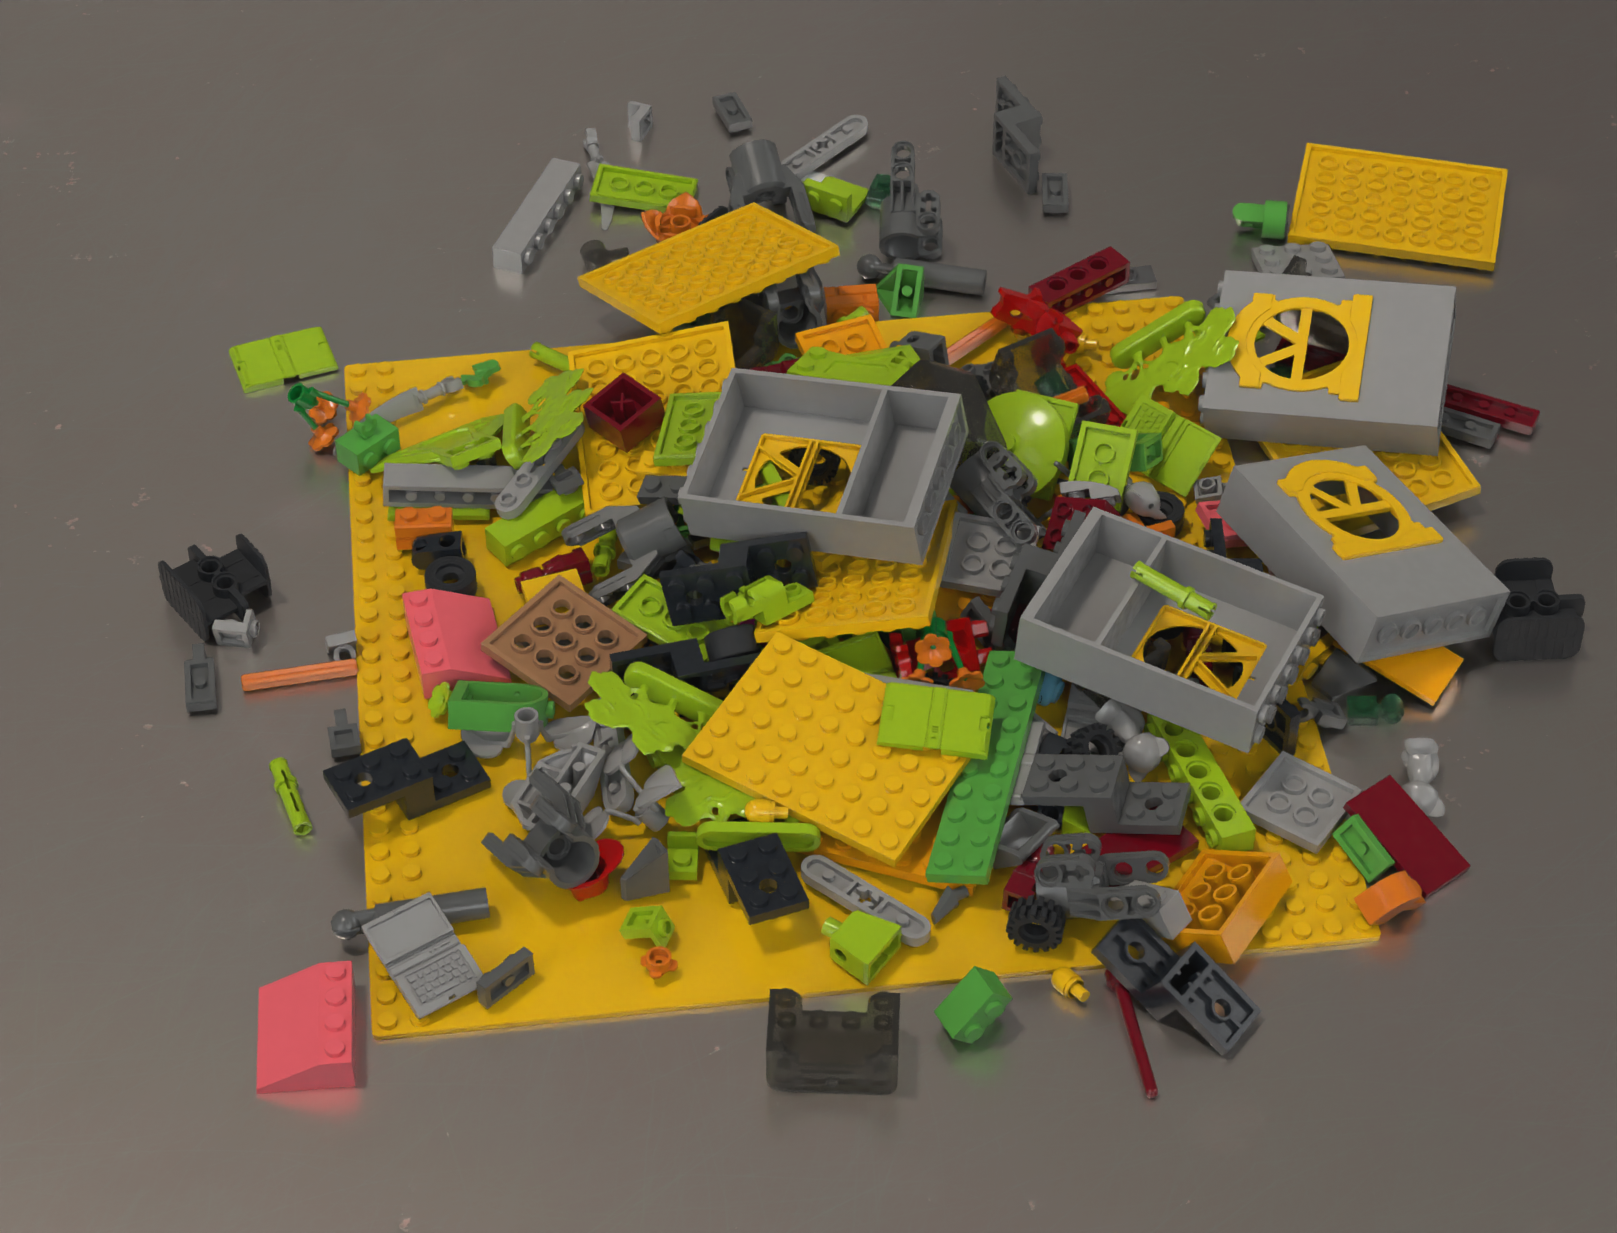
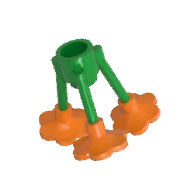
M301 383L292 386L287 397L288 401L295 405L294 411L301 415L310 425L313 437L309 440L308 444L316 452L323 449V447H329L334 442V438L339 434V429L333 423H328L324 427L321 426L327 420H333L336 417V409L339 405L344 406L345 410L351 411L349 420L353 424L356 420L360 422L365 417V414H369V407L371 405V398L364 392H361L358 398H355L353 401L350 399L345 401L334 397L329 391L321 392L314 387L307 388Z
M933 617L931 625L923 628L924 635L915 644V651L918 653L917 669L908 677L900 679L934 684L932 679L925 677L924 664L929 663L932 667H939L943 661H947L953 656L958 668L956 672L958 677L951 680L949 686L974 690L976 692L977 689L985 685L982 672H970L963 666L953 640V632L947 631L945 620Z

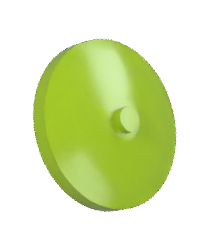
M1028 392L1001 394L983 404L967 424L969 432L961 453L962 464L976 454L986 442H998L1007 451L1016 455L1035 475L1038 485L1036 491L1030 495L1031 499L1048 490L1062 473L1054 466V462L1058 461L1064 466L1066 464L1069 452L1068 430L1057 409L1043 398ZM991 448L987 452V460L1000 450L998 448Z

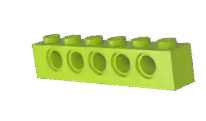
M1147 713L1144 733L1149 732L1155 737H1161L1168 741L1169 751L1162 757L1160 762L1165 763L1171 782L1190 783L1191 795L1188 805L1192 810L1196 825L1201 826L1205 833L1208 846L1214 848V850H1253L1256 828L1201 735Z

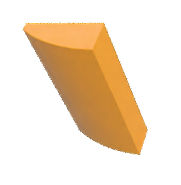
M1334 639L1332 645L1347 653ZM1441 646L1363 662V664L1434 706L1455 676L1464 659Z

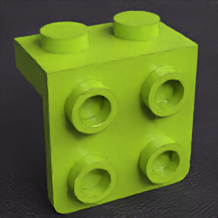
M831 176L825 177L822 182L809 178L803 182L812 211L844 222H848L870 196L869 189Z

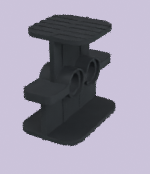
M238 534L235 537L237 549L220 558L217 556H206L194 544L187 548L190 561L174 569L163 560L158 562L159 578L166 600L203 641L209 639L208 625L214 623L215 619L220 620L235 613L241 621L244 620L246 609H249L244 595L256 589L265 597L272 595L271 579L264 556L243 534Z
M1544 557L1506 559L1497 565L1494 575L1511 592L1492 631L1495 640L1493 653L1496 659L1501 661L1566 659L1575 656L1579 652L1585 629L1582 616L1586 602L1582 594L1558 595L1555 592L1551 579L1553 565L1549 559Z

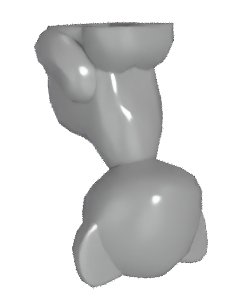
M1128 477L1120 516H1123L1130 508L1134 513L1142 517H1151L1159 520L1167 518L1160 510V497L1153 485L1144 481L1133 483L1132 479Z
M1110 699L1096 713L1095 719L1099 723L1107 725L1106 730L1113 729L1115 731L1113 735L1118 736L1120 741L1125 743L1122 755H1124L1125 763L1128 765L1130 776L1135 782H1141L1150 771L1159 765L1162 757L1168 753L1170 748L1168 741L1161 737H1155L1149 732L1142 733L1145 726L1142 713L1137 708L1117 700Z
M1430 738L1406 739L1401 758L1403 764L1407 767L1409 782L1401 787L1427 817L1440 818L1445 813V805L1439 798L1438 791L1429 784V782L1436 778L1439 772V759L1437 755L1439 745Z

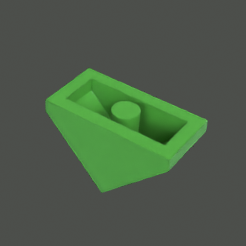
M898 263L876 285L878 298L891 316L917 318L924 296L923 266Z

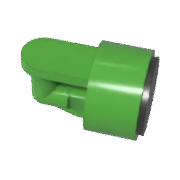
M1265 200V205L1238 203L1234 206L1232 215L1236 220V224L1240 227L1262 229V238L1283 240L1287 236L1290 204H1287V201Z

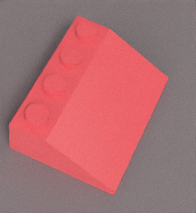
M431 588L402 593L405 621L425 699L431 698L434 687L442 682H448L452 692L458 680L512 683L509 670L481 651V643L498 629L489 598Z
M352 960L318 963L260 987L258 1004L257 1094L355 1086V979Z

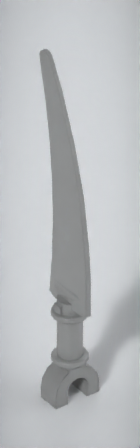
M585 128L586 139H583V146L591 157L590 162L586 164L594 180L599 164L610 165V163L604 161L603 156L600 155L596 129ZM600 203L602 230H607L615 205Z
M446 377L441 382H437L436 386L424 391H418L417 387L411 388L386 401L369 414L371 416L378 414L391 423L402 417L423 411V404H427L428 400L463 389L461 378ZM364 417L360 423L364 422L366 418ZM336 447L333 449V455L337 456Z

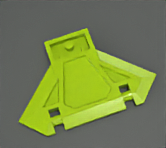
M910 344L847 355L828 351L823 347H811L787 370V374L901 387L913 375L911 369H919L922 366V360Z
M504 414L480 418L392 453L380 460L370 472H383L384 463L428 464L436 462L454 468V470L468 467L470 465L469 462L477 458L479 460L488 459L495 455V451L502 449L500 438L495 436L503 429Z

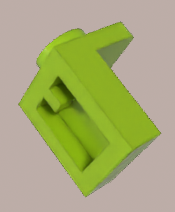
M669 831L667 833L669 880H697L699 845L696 842V832Z
M662 905L631 907L619 931L624 939L651 938L656 946L666 947L673 934L675 925Z

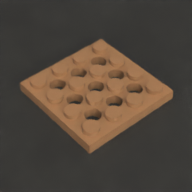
M558 575L481 643V651L528 684L547 690L548 698L555 701V703L568 712H571L594 691L588 684L591 672H609V654L639 649L647 643L648 635L567 579ZM558 607H565L569 609V611L566 613H558L555 611V609ZM586 622L591 625L584 629L577 626L578 623ZM537 625H548L550 628L541 631L535 627ZM609 637L613 640L609 644L599 642L601 638ZM559 640H569L572 643L568 646H561L557 642ZM518 642H528L530 646L519 648L515 644ZM582 655H591L594 657V659L591 661H582L579 657ZM546 657L552 659L551 662L546 664L537 661L539 658ZM572 673L575 676L571 679H564L560 677V674Z

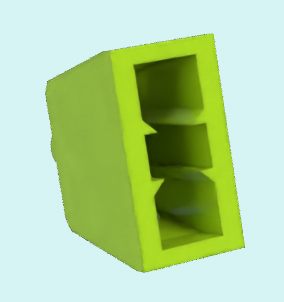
M857 910L853 911L843 923L832 917L827 918L822 926L821 933L830 938V957L832 960L861 982L869 985L901 947L902 926Z

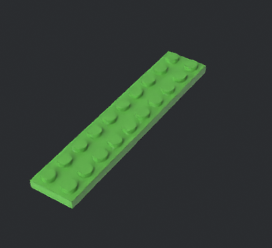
M1015 651L989 652L983 672L985 685L978 690V693L990 694L996 698L988 759L971 758L949 790L925 873L928 882L985 885L989 883L1046 673L1015 660Z

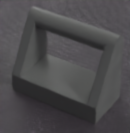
M1023 807L1014 809L1005 820L993 864L994 870L1023 864L1044 843L1045 839L1059 828V823L1053 818Z

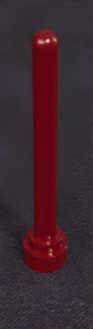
M1106 969L1104 972L1106 983L1117 994L1145 1094L1148 1098H1155L1158 1095V1088L1130 993Z

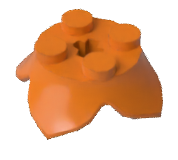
M684 192L672 199L664 213L654 209L641 212L645 228L656 239L657 243L698 226L699 222L708 216L703 215L701 205L688 192Z

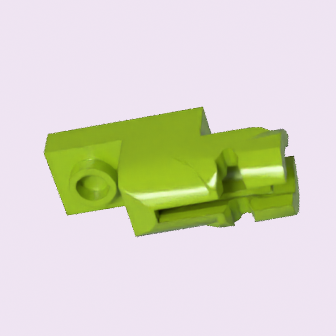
M768 575L747 586L740 587L738 596L734 591L720 598V605L726 619L729 622L733 621L734 625L754 618L768 626L811 604L815 599L813 591L795 582L783 586L782 582Z

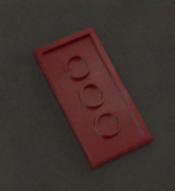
M1391 775L1346 802L1343 807L1350 816L1358 814L1394 860L1395 864L1393 866L1399 872L1405 870L1408 876L1419 884L1424 900L1467 872L1471 867Z
M1154 806L1149 810H1156L1158 806ZM1183 825L1180 835L1106 833L1099 837L1102 844L1100 855L1107 853L1160 851L1168 857L1170 864L1199 846V840ZM1088 844L1082 847V849H1085L1086 854H1091L1092 849H1089ZM1156 860L1149 861L1146 864L1147 869L1153 873L1164 868ZM1120 862L1115 866L1117 872L1122 875L1130 874L1133 871L1132 867L1126 862ZM1111 885L1109 887H1118L1120 885Z

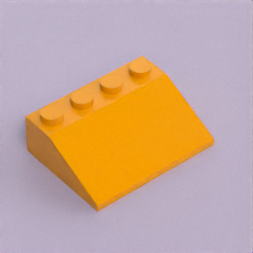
M1202 849L1174 888V890L1180 892L1192 921L1173 940L1161 937L1162 940L1179 950L1195 941L1216 963L1235 964L1292 884V879L1280 853Z

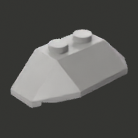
M579 741L572 744L571 748L560 750L539 760L529 776L535 768L545 772L580 802L583 813L595 794L607 753L606 750ZM528 776L511 800V807L523 829L531 831L540 818L529 808L538 795L549 802L551 801L529 783Z

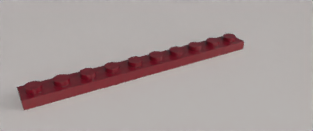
M1282 338L1275 351L1294 344ZM1307 344L1304 370L1311 371L1344 360L1346 354ZM1294 355L1278 362L1293 366ZM1447 384L1444 407L1499 423L1503 428L1527 435L1532 434L1539 420V410Z

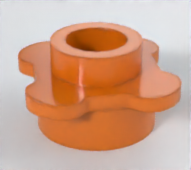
M663 946L649 949L646 955H643L640 959V964L649 970V976L653 979H659L668 971H675L678 968V962L672 959L669 949Z

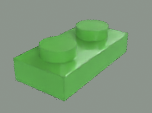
M1358 814L1352 815L1332 833L1333 837L1368 883L1374 882L1395 864L1394 860Z

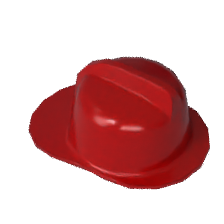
M612 838L596 841L599 845L600 856L599 864L594 874L585 883L568 889L578 902L597 897L606 891L609 885V874L616 869L624 856V848L619 841Z

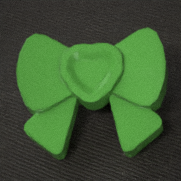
M493 359L472 365L475 375H461V381L463 385L467 384L469 387H480L488 384V378L493 373L501 370L500 365Z

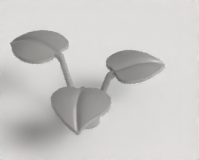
M523 707L515 712L510 732L461 730V738L476 757L495 758L502 753L503 748L511 747L516 734V737L522 743H525L526 774L528 777L532 771L530 743L537 740L540 732L546 742L554 741V746L557 749L564 750L571 748L572 744L579 741L590 744L597 722H594L590 716H575L553 720L544 727L543 721L539 720L536 709ZM514 780L504 787L502 793L503 801L509 808L512 809L511 800L525 780Z
M632 734L608 754L604 761L603 771L607 775H612L620 769L621 773L639 795L633 807V811L636 812L635 816L611 808H606L603 811L600 806L595 807L584 816L585 832L594 840L606 828L609 815L629 820L637 826L643 822L653 832L659 831L666 825L669 817L665 815V809L656 801L682 788L675 770L670 765H665L646 780L642 790L626 770V764L633 760L639 751L631 741Z

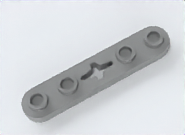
M861 115L846 117L782 160L781 165L785 164L800 180L868 133V120Z
M583 422L576 428L573 434L556 439L543 457L533 463L524 462L495 500V507L501 518L513 519L523 513L584 434L585 427Z
M597 723L593 736L594 746L606 750L607 757L619 743L625 740L624 729L620 727L612 729ZM628 762V763L626 764V770H627V771L630 773V775H631L630 765H629V762ZM602 768L600 784L605 809L611 808L623 813L630 811L634 804L633 786L621 773L620 769L612 775H607Z
M811 855L802 861L801 877L806 884L852 912L858 910L902 926L901 942L904 944L918 947L924 945L930 939L931 924L923 915L825 856Z

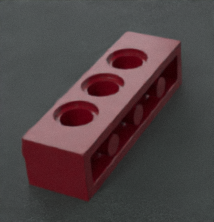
M1109 246L1028 287V294L1035 287L1039 288L1042 299L1048 304L1049 308L1057 309L1065 315L1128 283L1130 261L1113 247Z

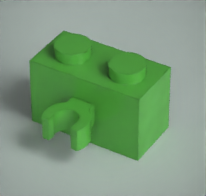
M368 413L365 414L366 420L360 423L356 420L353 429L335 440L337 460L359 476L372 469L384 457L401 449L398 428L378 414L373 416Z
M974 966L935 1009L934 1013L952 1039L973 1044L984 1034V1030L995 1022V1018L999 1017L1006 1010L1005 1007L1013 998L993 971Z

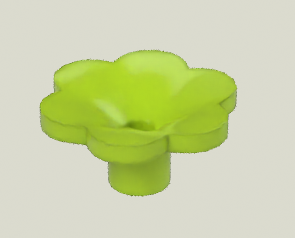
M448 682L436 685L432 691L428 708L431 710L433 718L444 715L448 710V700L452 694Z

